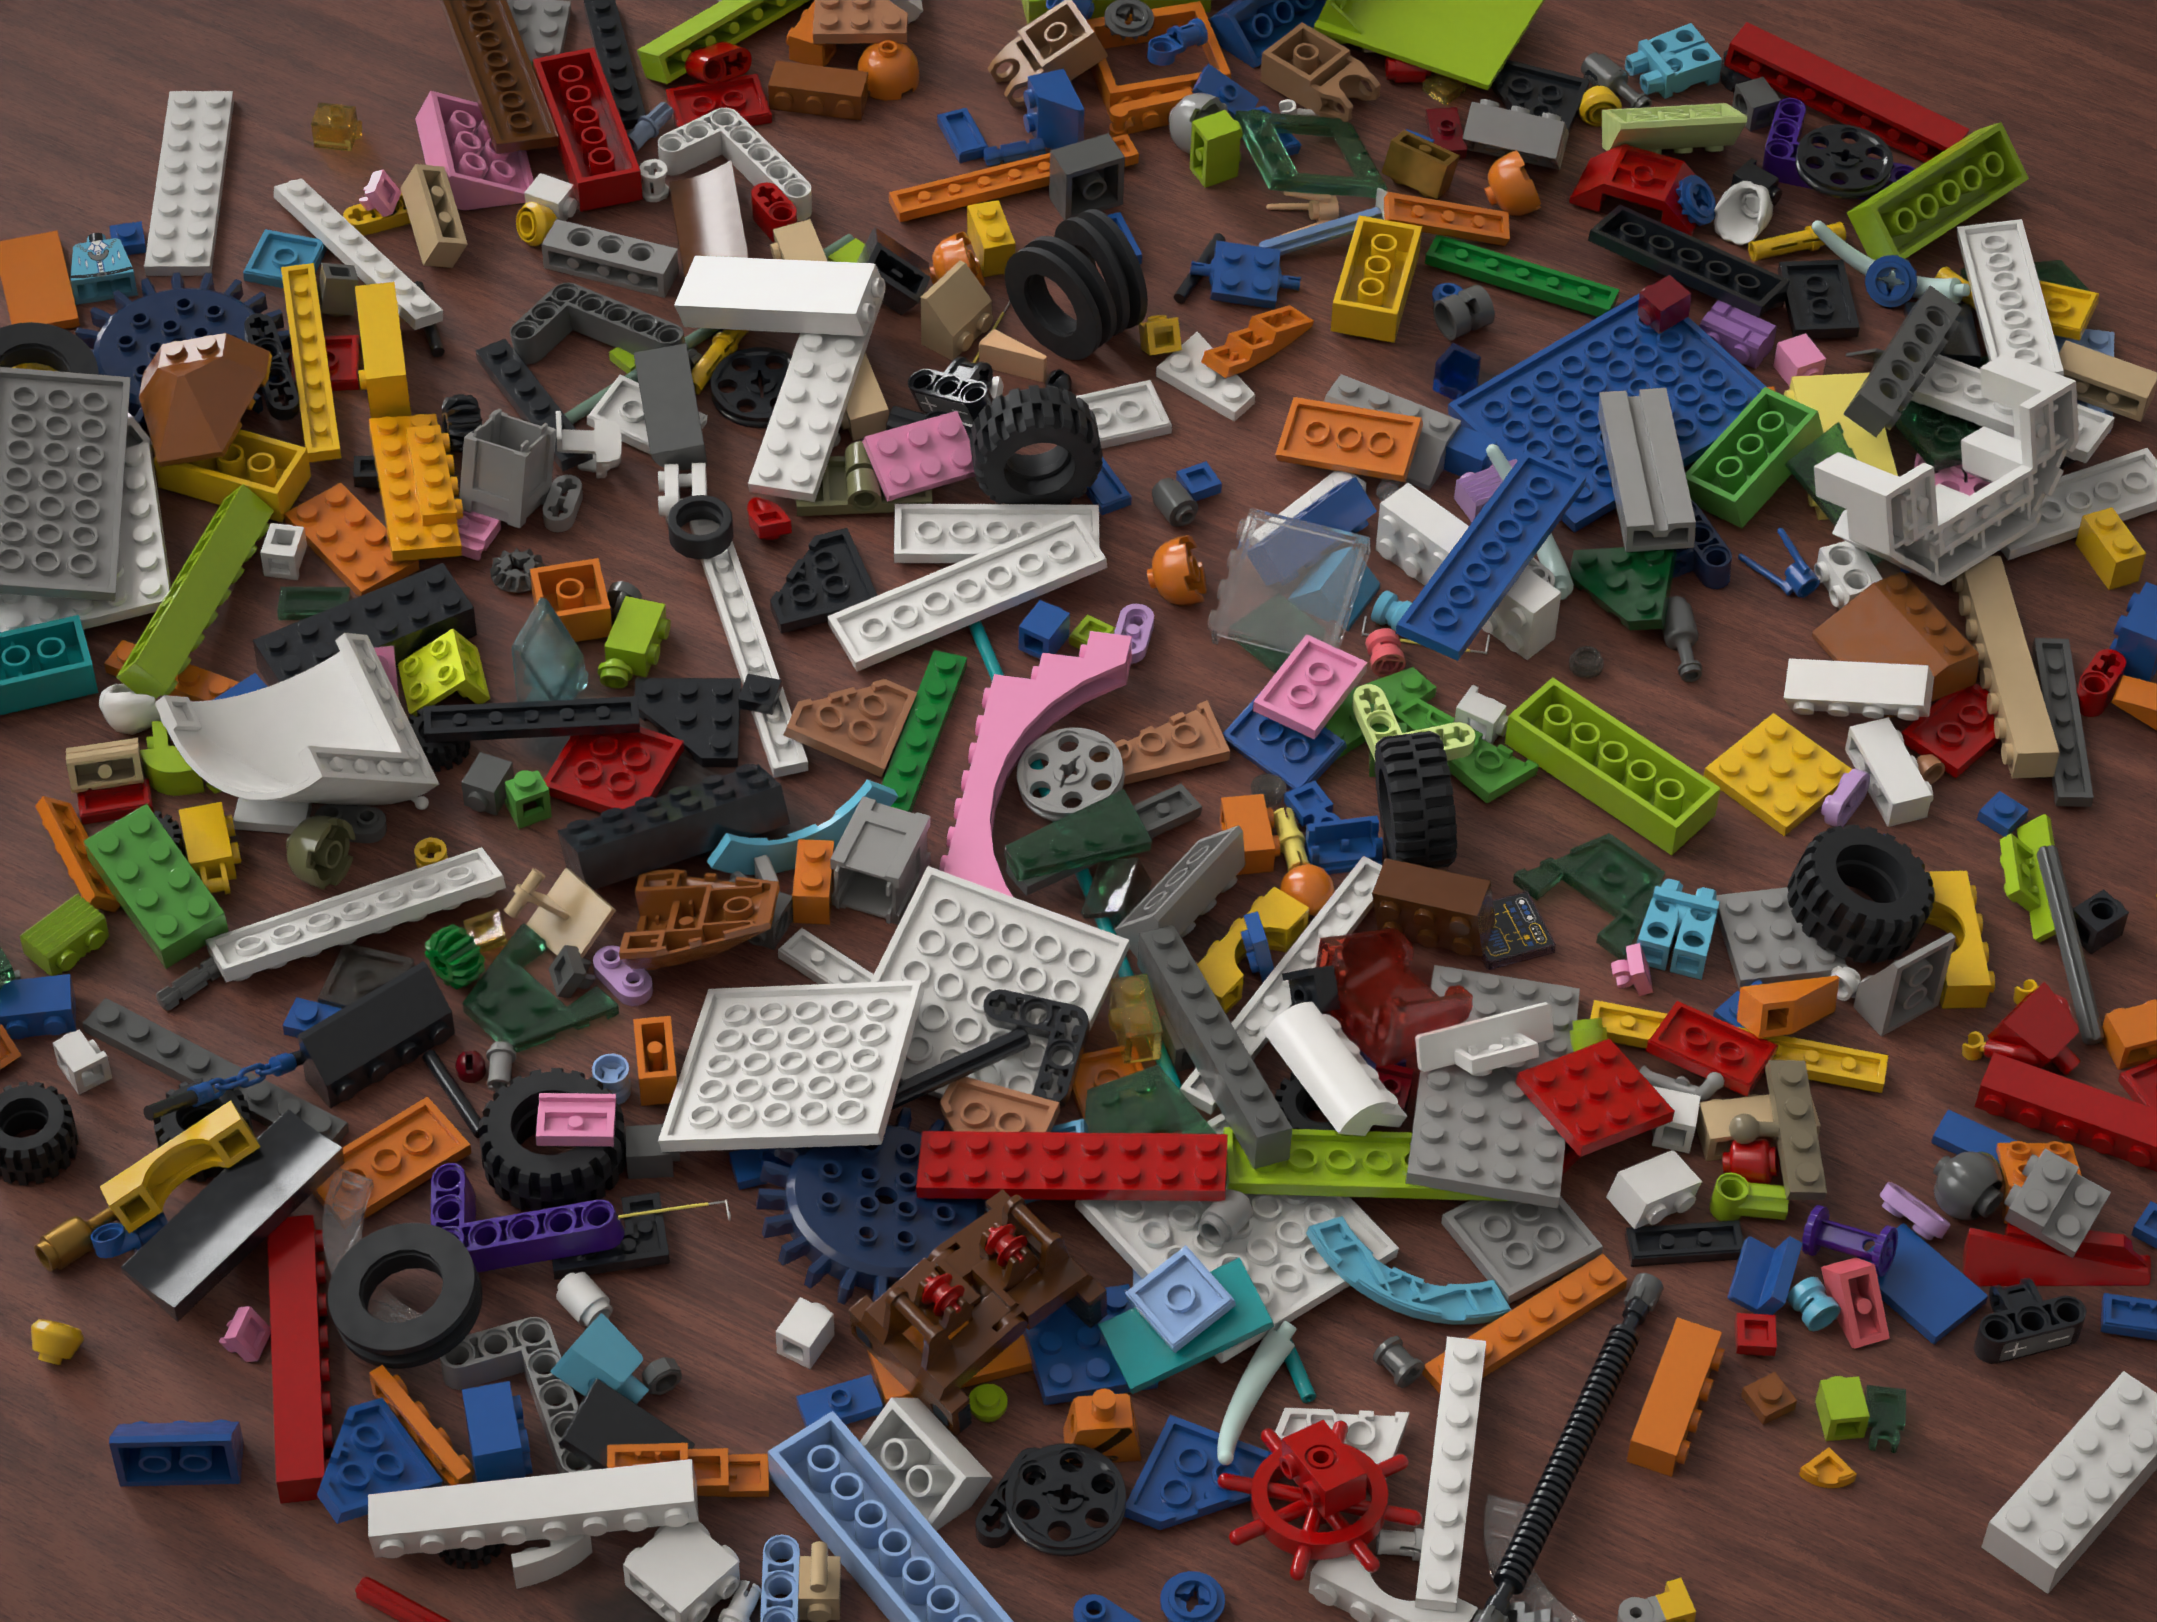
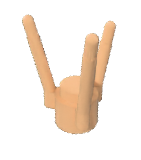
M1287 189L1284 190V195L1312 201H1309V203L1267 204L1266 206L1268 210H1309L1310 219L1316 220L1317 223L1291 232L1335 220L1339 217L1337 197L1331 196L1330 193L1317 194Z

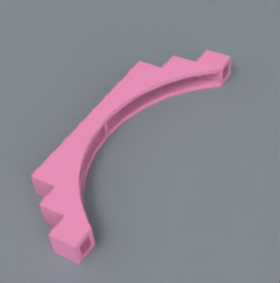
M1090 631L1087 645L1082 644L1080 647L1079 657L1042 653L1039 666H1033L1031 679L994 674L991 688H985L983 693L982 707L985 709L984 715H978L975 735L978 736L977 743L971 742L968 763L971 766L970 770H964L962 775L961 791H964L962 799L957 798L955 802L954 819L957 821L955 827H949L947 848L950 849L948 855H942L940 871L1013 897L1005 885L994 856L992 843L995 811L1006 781L1025 750L1052 724L1082 704L1127 684L1132 662V636Z

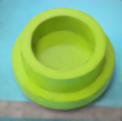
M612 658L598 666V675L600 676L601 684L609 688L619 689L628 685V681L632 679L633 670L625 661Z
M994 1384L979 1385L969 1395L971 1413L983 1422L998 1420L1005 1413L1008 1406V1398L1005 1391Z

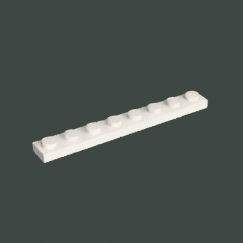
M302 178L274 186V198L317 239H320L345 265H354L357 276L366 285L395 282L398 314L414 330L443 321V310Z
M1447 1336L1415 1608L1456 1612L1486 1341Z

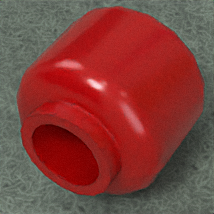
M1756 1138L1748 1144H1741L1734 1140L1730 1146V1152H1723L1722 1164L1724 1174L1736 1173L1744 1177L1747 1182L1771 1184L1773 1177L1779 1176L1778 1148L1772 1147L1770 1141L1766 1138Z

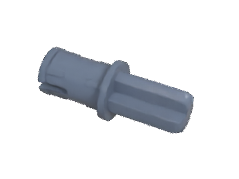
M660 102L647 116H641L635 127L627 133L634 153L647 140L655 138L659 134V129L672 118L674 110L667 102Z

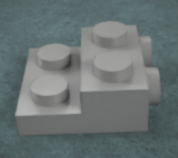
M2045 1148L2040 1157L2032 1154L2022 1172L2027 1177L2023 1186L2020 1187L2014 1184L2004 1204L2010 1208L2004 1220L2073 1258L2111 1192L2077 1174L2078 1166Z

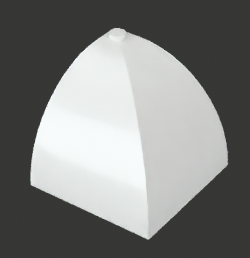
M342 634L335 640L340 652L305 672L257 691L210 701H190L188 697L163 695L155 702L163 726L167 729L174 745L188 765L209 784L236 797L250 800L377 806L413 799L439 785L368 635Z

